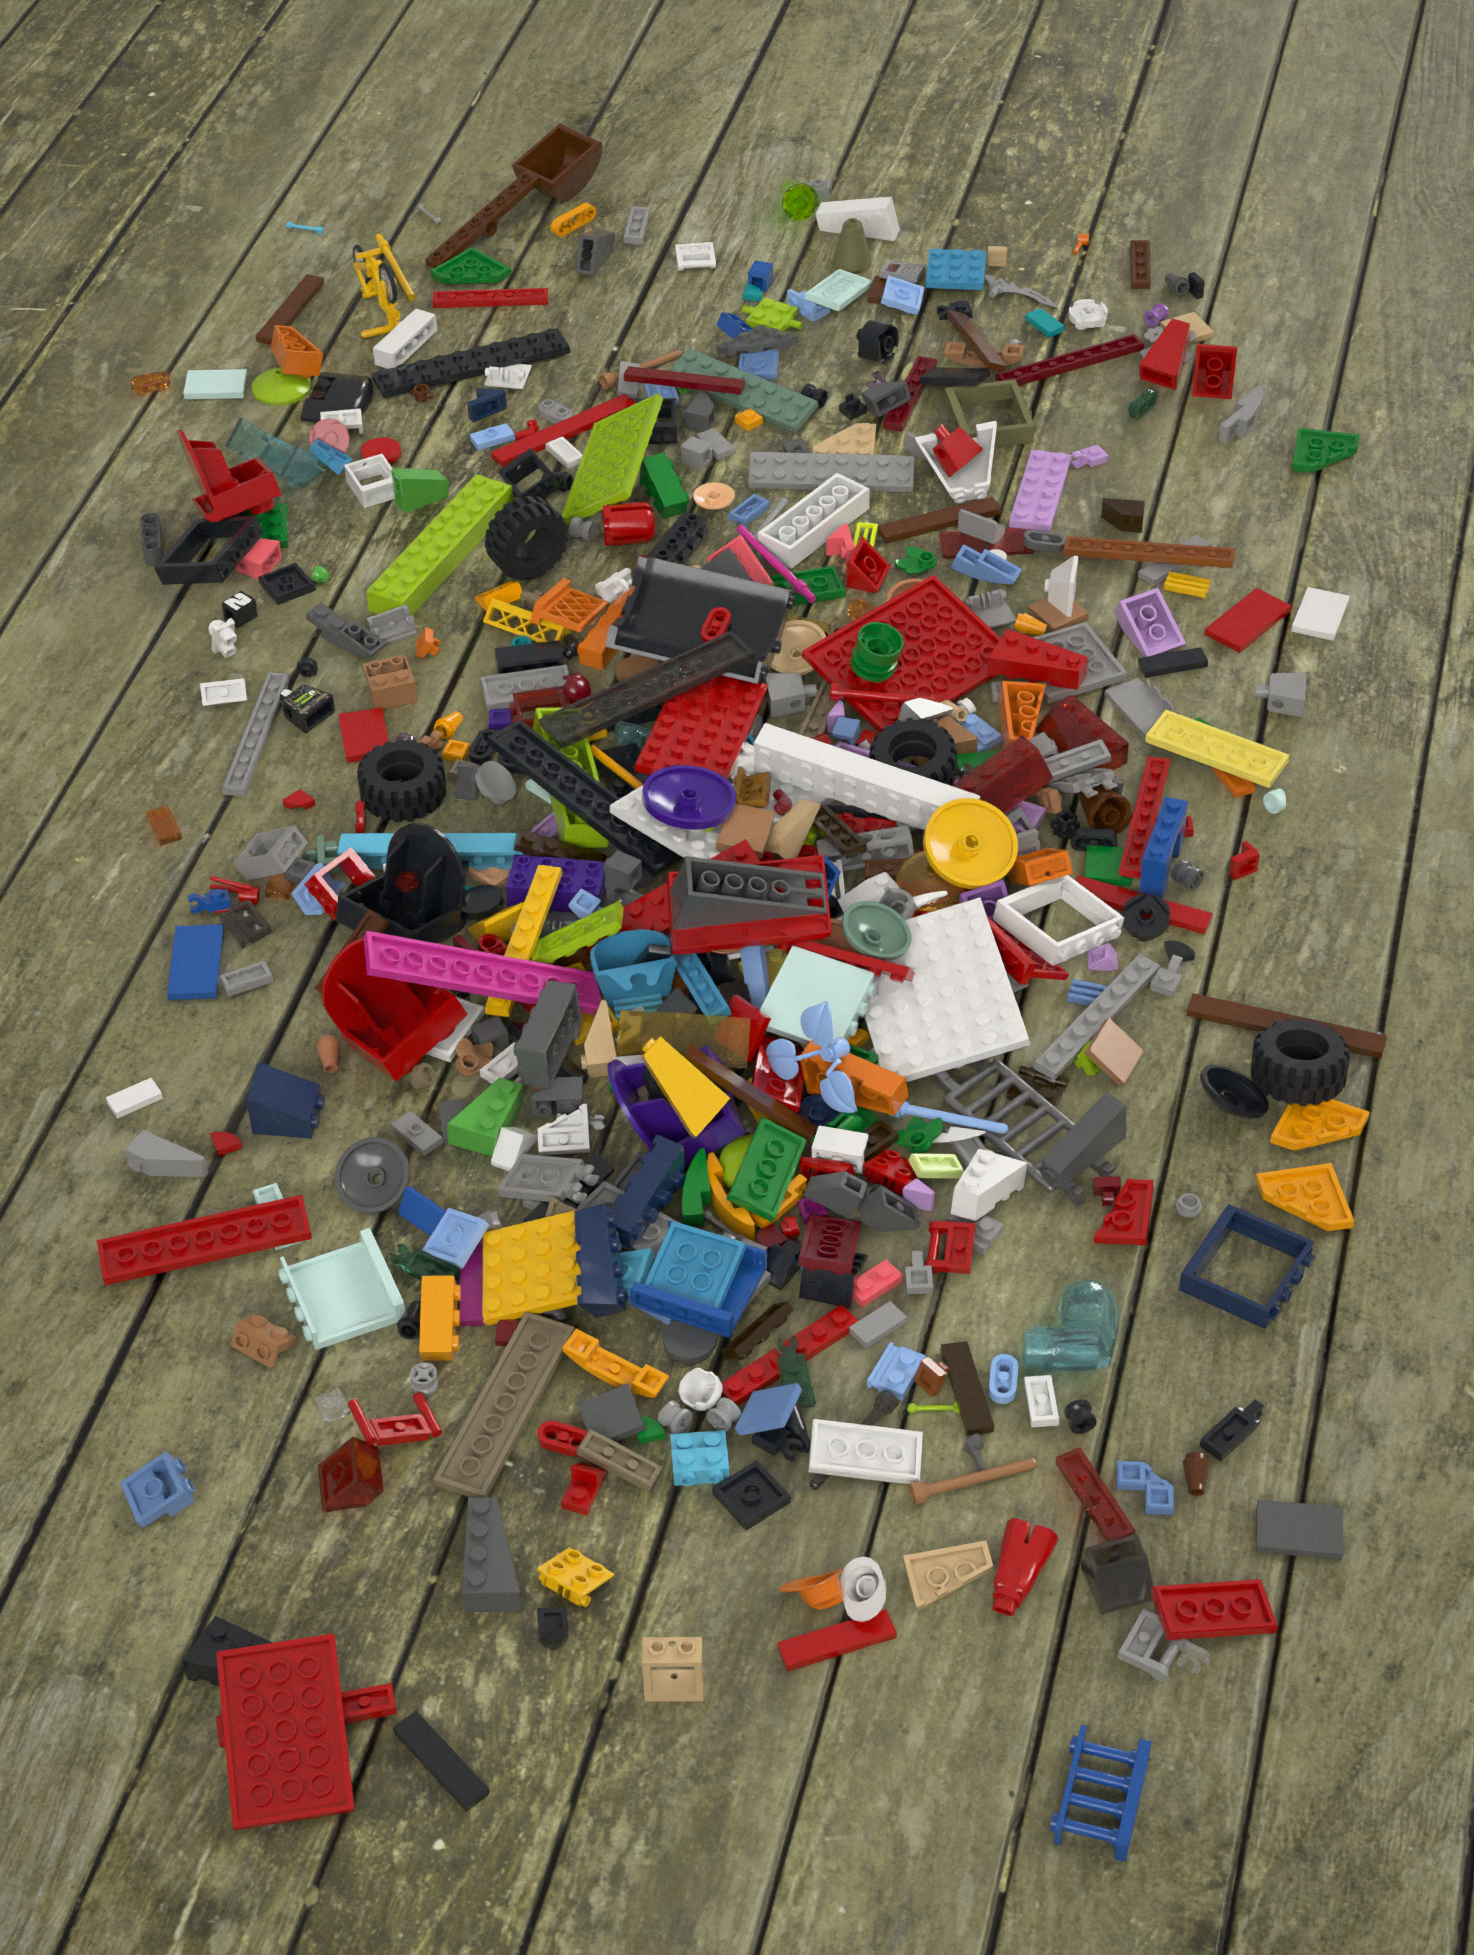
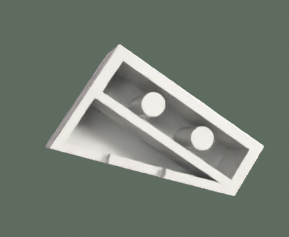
M978 1149L954 1188L951 1214L973 1221L978 1220L994 1209L995 1203L1001 1199L1003 1201L1007 1200L1011 1192L1014 1190L1020 1191L1024 1188L1027 1162L999 1155L990 1150Z

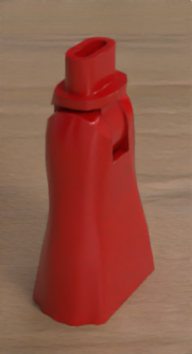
M1011 1518L1007 1521L994 1577L993 1611L1013 1616L1016 1608L1021 1606L1022 1601L1032 1590L1040 1572L1059 1542L1058 1535L1052 1529L1035 1525L1030 1537L1031 1523L1017 1518Z

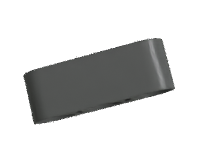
M147 513L140 519L142 549L145 563L148 566H155L164 556L162 529L159 515Z

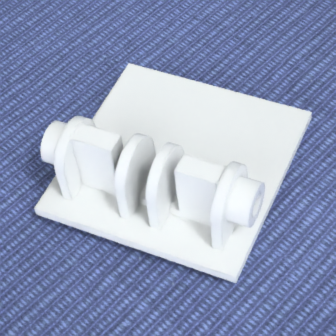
M516 364L501 367L500 369L499 367L490 366L485 369V376L487 378L484 386L523 389L532 365Z

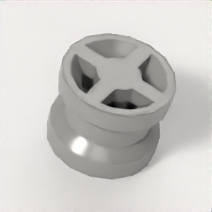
M423 1362L416 1364L411 1369L410 1378L414 1394L422 1392L424 1397L435 1394L439 1385L437 1370L434 1365Z
M723 1397L716 1403L717 1407L711 1408L706 1415L709 1423L716 1430H725L727 1432L731 1428V1423L736 1422L740 1418L741 1411L732 1400Z
M672 1400L661 1410L658 1422L663 1427H670L671 1432L674 1434L683 1433L692 1420V1412L688 1409H681L679 1403Z

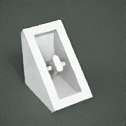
M501 1127L491 1159V1165L510 1171L519 1156L530 1151L537 1141L538 1135L517 1127Z

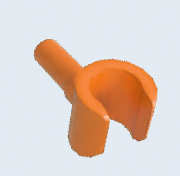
M1079 234L1078 243L1072 252L1074 255L1077 254L1082 245H1089L1090 234Z

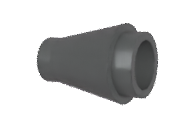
M1173 273L1166 275L1165 282L1173 294L1182 296L1188 292L1189 282L1186 278Z

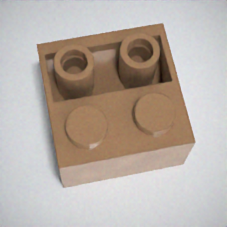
M406 655L362 664L373 708L382 707V709H388L418 702L416 682Z

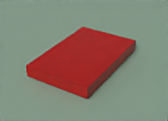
M382 707L338 714L347 763L361 761L368 751L372 752L375 746H382L384 742L389 741Z

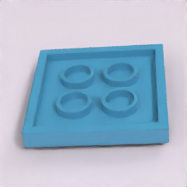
M929 249L926 288L983 290L986 251Z
M672 1221L644 1285L721 1309L746 1251V1243Z

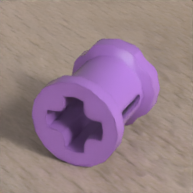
M1158 303L1154 306L1153 310L1145 312V323L1150 327H1156L1159 321L1167 319L1169 316L1167 306Z

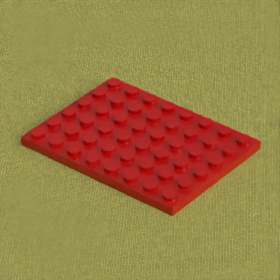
M933 574L802 651L801 657L830 685L831 682L840 683V686H845L847 689L934 697L938 703L945 700L954 702L994 678L987 676L988 657L1001 638ZM872 622H881L896 628L904 640L895 673L884 682L867 681L859 677L850 665L851 654L859 630L864 625ZM844 697L877 732L881 733L882 729L888 724L892 726L893 722L898 721L901 707L904 704Z

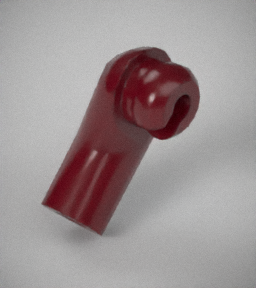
M778 789L773 793V798L778 802L773 807L776 813L781 816L785 812H789L793 805L791 799L782 789Z

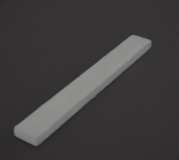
M268 672L222 787L223 795L245 797L282 702L280 694L284 689H287L290 682L289 674Z

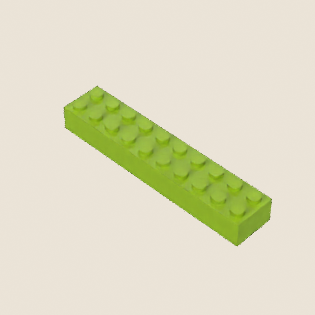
M476 474L366 590L368 610L380 614L407 605L409 615H413L485 537L486 530L489 529V522L496 517L495 513L498 510L501 511L506 503L513 502L512 485Z

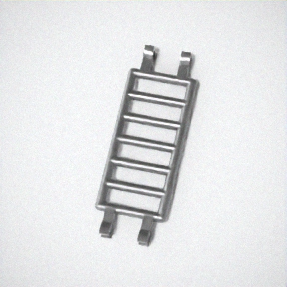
M982 1059L966 1064L978 1072L960 1085L950 1078L947 1071L934 1074L938 1078L934 1081V1084L948 1093L944 1096L943 1101L959 1115L977 1118L973 1113L1013 1085L1022 1093L985 1120L999 1122L1030 1099L1037 1104L1039 1108L1008 1129L1007 1133L998 1136L995 1132L986 1131L982 1135L1001 1152L1008 1154L1010 1158L1027 1162L1026 1173L1046 1191L1053 1192L1058 1189L1053 1183L1050 1184L1043 1178L1042 1160L1033 1166L1024 1157L1064 1128L1069 1131L1075 1125L1074 1122L1000 1060H994L989 1064ZM996 1071L1005 1077L1003 1081L966 1107L956 1100ZM1046 1114L1057 1121L1017 1151L1007 1144ZM1102 1158L1090 1166L1100 1177L1114 1176L1112 1172L1115 1171V1166L1110 1162H1105ZM1070 1181L1060 1189L1077 1208L1085 1202V1198L1081 1196L1085 1193V1189L1080 1185Z

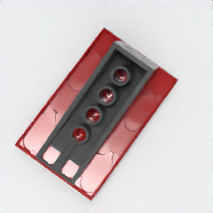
M824 855L747 864L685 856L680 870L669 872L666 877L672 955L709 953L711 950L742 949L746 946L789 944L790 941L821 940L824 937H829L832 932Z

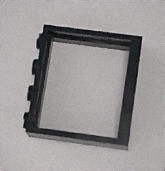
M256 516L228 517L218 522H210L206 518L196 519L155 565L154 569L162 585L223 583L262 537L264 532ZM233 537L212 562H189L209 538Z

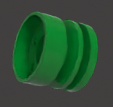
M872 622L864 625L858 632L851 654L850 665L852 670L859 677L867 681L884 682L890 679L895 673L898 659L903 649L904 640L902 635L896 628L885 623Z

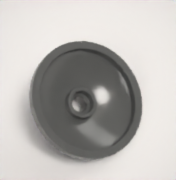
M369 1137L352 1144L341 1155L335 1170V1186L340 1198L350 1208L367 1214L380 1213L393 1207L403 1197L410 1180V1166L405 1153L393 1142L380 1137ZM381 1175L380 1182L375 1183V1178Z

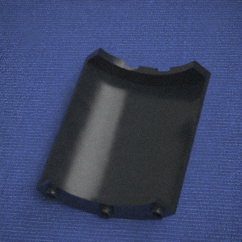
M642 555L638 558L632 586H635L633 595L627 596L622 608L623 617H617L609 625L605 647L758 684L762 679H766L775 654H779L781 651L782 641L780 640L789 610H793L796 597L793 596V590ZM716 607L728 609L731 614V623L722 641L717 645L705 644L701 640V628L710 611Z

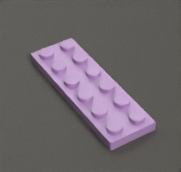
M1031 450L1010 516L1009 527L1051 532L1071 465L1072 455L1062 452L1053 453L1044 450Z

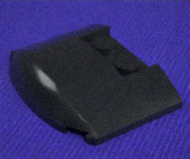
M331 372L320 373L309 398H305L301 421L319 422L321 420L320 412L361 409L362 415L369 407L373 397L371 378Z

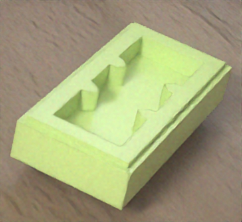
M911 1154L908 1159L918 1178H961L964 1173L955 1154Z

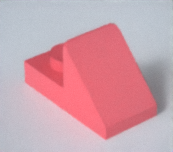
M843 524L827 538L826 555L840 554L841 559H845L847 566L855 546L848 524Z

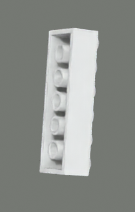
M836 473L758 532V540L786 568L791 570L826 543L827 538L843 524L849 525L869 509L870 488Z

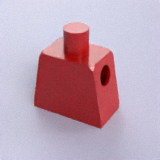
M942 424L934 431V434L941 442L933 448V452L948 477L959 471L983 450L960 427L950 433Z

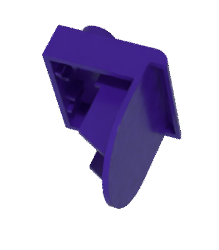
M708 1045L699 1049L722 1064L721 1060ZM614 1059L608 1063V1076L618 1103L636 1133L648 1146L650 1153L654 1148L653 1139L656 1135H660L683 1145L685 1167L692 1162L699 1149L705 1148L706 1155L719 1147L726 1146L735 1138L744 1134L732 1094L716 1083L714 1084L730 1099L700 1134L693 1138L689 1135L674 1109L664 1097L639 1102L638 1099L640 1098L637 1088L645 1085L643 1082V1072L646 1066L644 1062L626 1066L620 1060Z

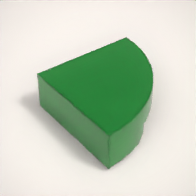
M641 1416L646 1430L636 1433L639 1444L666 1439L665 1430L660 1423L652 1418Z

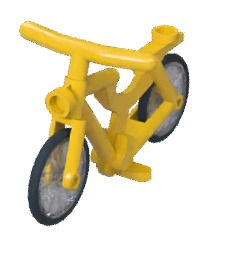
M355 245L353 247V266L362 286L360 288L361 292H363L362 296L363 298H370L378 295V305L386 313L388 325L363 330L361 336L368 338L390 333L402 322H396L400 318V312L395 309V306L398 304L396 279L386 263H382L381 260H376L373 255L382 253L381 248L364 252L360 245Z

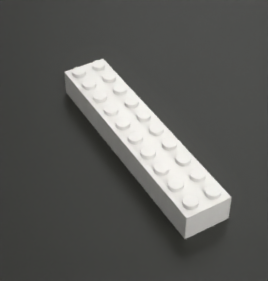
M767 723L764 724L754 742V772L759 774L769 772L772 778L783 783L801 787L806 791L821 794L826 798H833L847 805L865 809L867 812L885 816L890 820H897L908 824L911 827L925 830L933 813L949 801L961 798L980 800L979 795Z

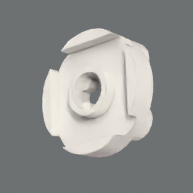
M1083 299L1074 302L1073 307L1070 306L1068 317L1078 330L1104 327L1108 316V309L1101 302L1098 305L1095 304V300Z

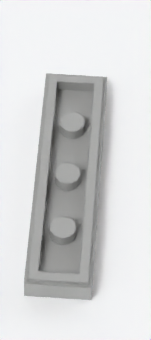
M1196 534L1181 543L1182 545L1211 547V543ZM1152 562L1139 570L1138 577L1155 586L1167 578L1169 571L1177 572L1186 565Z

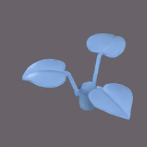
M828 1001L805 1009L801 1015V1027L805 1036L813 1039V1044L819 1045L822 1048L795 1056V1046L792 1042L786 1039H777L771 1042L766 1050L769 1064L780 1078L790 1080L799 1072L797 1061L821 1055L823 1060L833 1062L826 1071L827 1078L820 1082V1092L824 1101L836 1111L853 1113L857 1111V1107L855 1105L852 1083L845 1073L833 1071L837 1065L842 1063L841 1058L849 1054V1043L843 1037L833 1039V1023Z

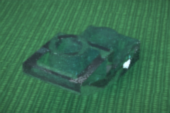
M618 721L615 723L616 741L621 745L636 743L637 746L643 749L651 729L628 722Z

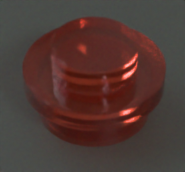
M403 871L395 879V885L404 892H411L418 888L419 880L415 873Z

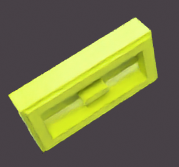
M857 522L853 540L854 546L856 547L859 541L861 528H865L863 537L866 540L868 539L869 530L872 529L870 544L874 548L878 524Z

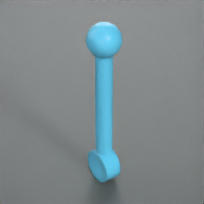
M290 221L286 223L288 229H305L316 231L318 234L324 232L321 226L315 228L293 224Z

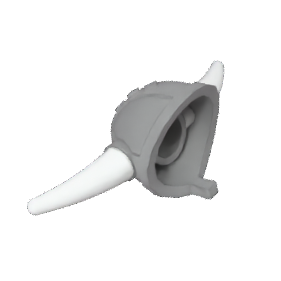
M887 886L884 888L885 893L879 903L892 908L904 920L913 917L915 910L919 909V907L935 899L947 896L948 893L947 891H938L912 897L905 890L891 889Z

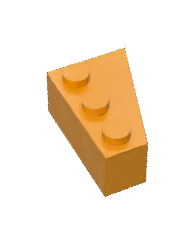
M422 1276L419 1353L422 1361H454L455 1352H459V1335H456L457 1326H460L458 1301L461 1300V1286L456 1285L454 1276Z

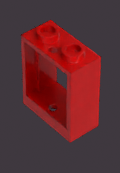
M352 847L316 872L304 884L309 893L317 899L324 911L334 921L336 920L338 896L322 877L338 865L356 887L376 877Z

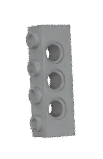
M909 825L858 833L857 835L866 842L867 851L849 859L841 855L826 839L816 841L818 854L826 856L832 862L841 860L843 871L864 868L865 860L914 859Z

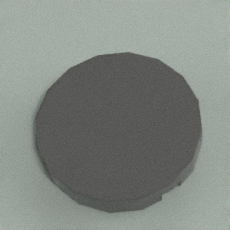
M675 1320L665 1329L663 1344L665 1352L671 1359L675 1361L677 1359L681 1360L684 1364H695L708 1359L713 1354L717 1344L716 1333Z

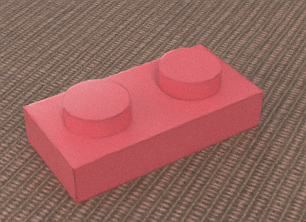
M885 1259L857 1277L853 1299L863 1308L902 1283L903 1274Z

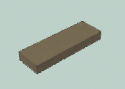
M591 1429L576 1452V1455L649 1493L663 1470V1467Z

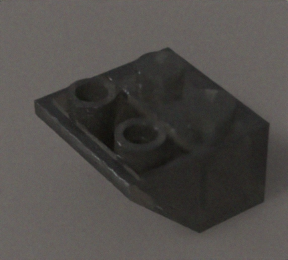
M1137 1534L1083 1548L1081 1570L1101 1614L1153 1601L1151 1595L1153 1581L1148 1558Z

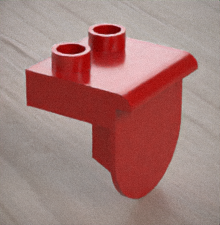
M177 430L182 449L201 492L200 496L191 500L208 521L218 522L247 509H250L252 515L261 514L275 506L273 498L282 494L273 472L258 456L228 468L221 450L216 448L213 441H188L183 430Z
M364 938L350 943L336 955L329 965L322 983L321 995L323 1006L328 1016L342 1035L340 1037L348 1046L395 1082L403 1075L412 1072L414 1066L419 1064L420 1059L439 1041L450 1037L455 1027L468 1015L456 996L445 988L367 975Z

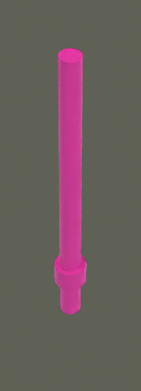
M743 525L737 528V532L793 586V590L798 595H802L810 603L816 600V596L808 589V585L803 580H798Z

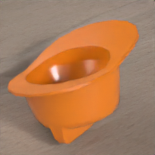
M837 1569L827 1574L790 1581L780 1586L779 1591H797L804 1602L811 1608L818 1610L827 1609L843 1601L839 1574L844 1569Z

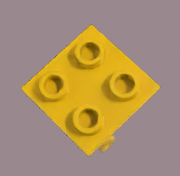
M570 1547L539 1566L536 1570L540 1572L539 1580H541L543 1586L550 1588L558 1595L562 1593V1597L565 1599L569 1597L568 1600L578 1607H587L591 1601V1597L588 1594L615 1575L605 1569L603 1565L595 1563Z

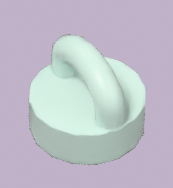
M1280 788L1266 793L1263 797L1264 806L1270 813L1277 814L1286 807V795Z

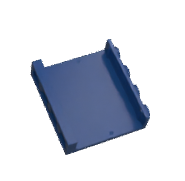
M669 1221V1222H668V1229H669V1227H670L672 1221ZM746 1245V1251L721 1309L638 1282H634L630 1289L632 1306L730 1338L767 1269V1251L755 1246Z

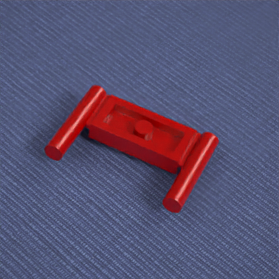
M417 1392L413 1395V1400L421 1414L367 1420L356 1399L350 1400L347 1404L367 1445L376 1443L377 1446L427 1441L430 1435L434 1438L442 1435V1429L422 1392Z

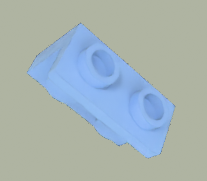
M792 289L787 290V304L798 307L799 314L814 322L830 313V308L806 300V291L797 293Z
M323 863L315 864L291 893L305 915H321L325 913L321 904L309 893L304 885L316 872L325 867ZM329 873L322 877L336 895L339 896L341 894L340 891L346 885L343 880L334 881Z

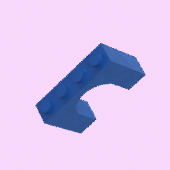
M1165 797L1142 858L1139 893L1150 896L1156 895L1164 899L1168 885L1171 857H1179L1184 843L1188 801Z

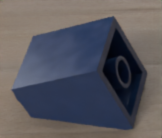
M257 1063L246 1099L252 1134L312 1139L314 1129L319 1127V1112L325 1106V1096L321 1095L320 1085L269 1065Z

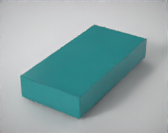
M1042 308L1025 314V320L1048 338L1064 332L1065 326Z

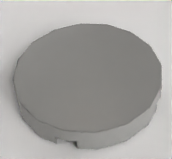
M493 761L484 762L479 766L475 779L481 793L485 797L489 796L492 798L491 801L493 803L501 805L508 803L516 794L515 781L510 772L501 764Z

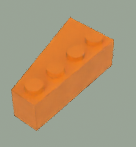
M274 325L270 348L282 373L300 375L305 378L319 376L323 352L292 326Z
M1002 681L998 697V709L1004 753L1033 738L1046 684Z
M812 1039L801 1055L820 1050L822 1047L814 1045ZM851 1053L841 1058L842 1063L837 1065L833 1071H841L850 1079L854 1090L855 1105L895 1116L909 1097L905 1077ZM821 1055L800 1060L807 1093L821 1095L820 1082L827 1078L826 1071L833 1062L823 1060Z

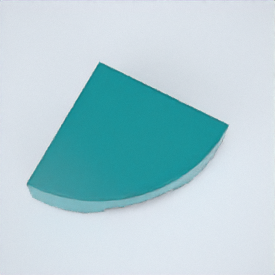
M746 283L743 291V300L761 302L762 292L757 286Z

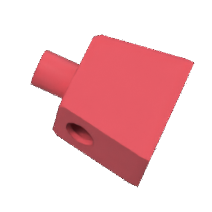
M259 539L235 569L255 579L270 573L282 558L280 542L277 540Z

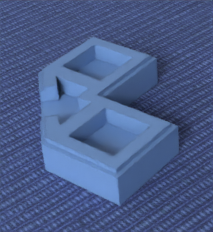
M1117 1461L1116 1489L1145 1491V1514L1173 1515L1174 1489L1167 1480H1162L1157 1476L1153 1469L1145 1462Z

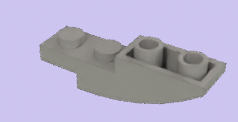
M1258 385L1244 398L1239 400L1235 405L1236 412L1220 424L1219 442L1227 444L1236 435L1244 438L1255 427L1261 413L1262 385Z

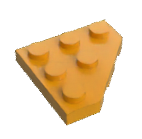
M1334 1099L1328 1102L1322 1101L1318 1105L1307 1104V1106H1299L1296 1103L1288 1104L1271 1135L1270 1143L1296 1151L1358 1136L1361 1134L1370 1112Z
M1332 1163L1256 1174L1255 1181L1264 1201L1326 1231L1353 1228L1354 1219Z

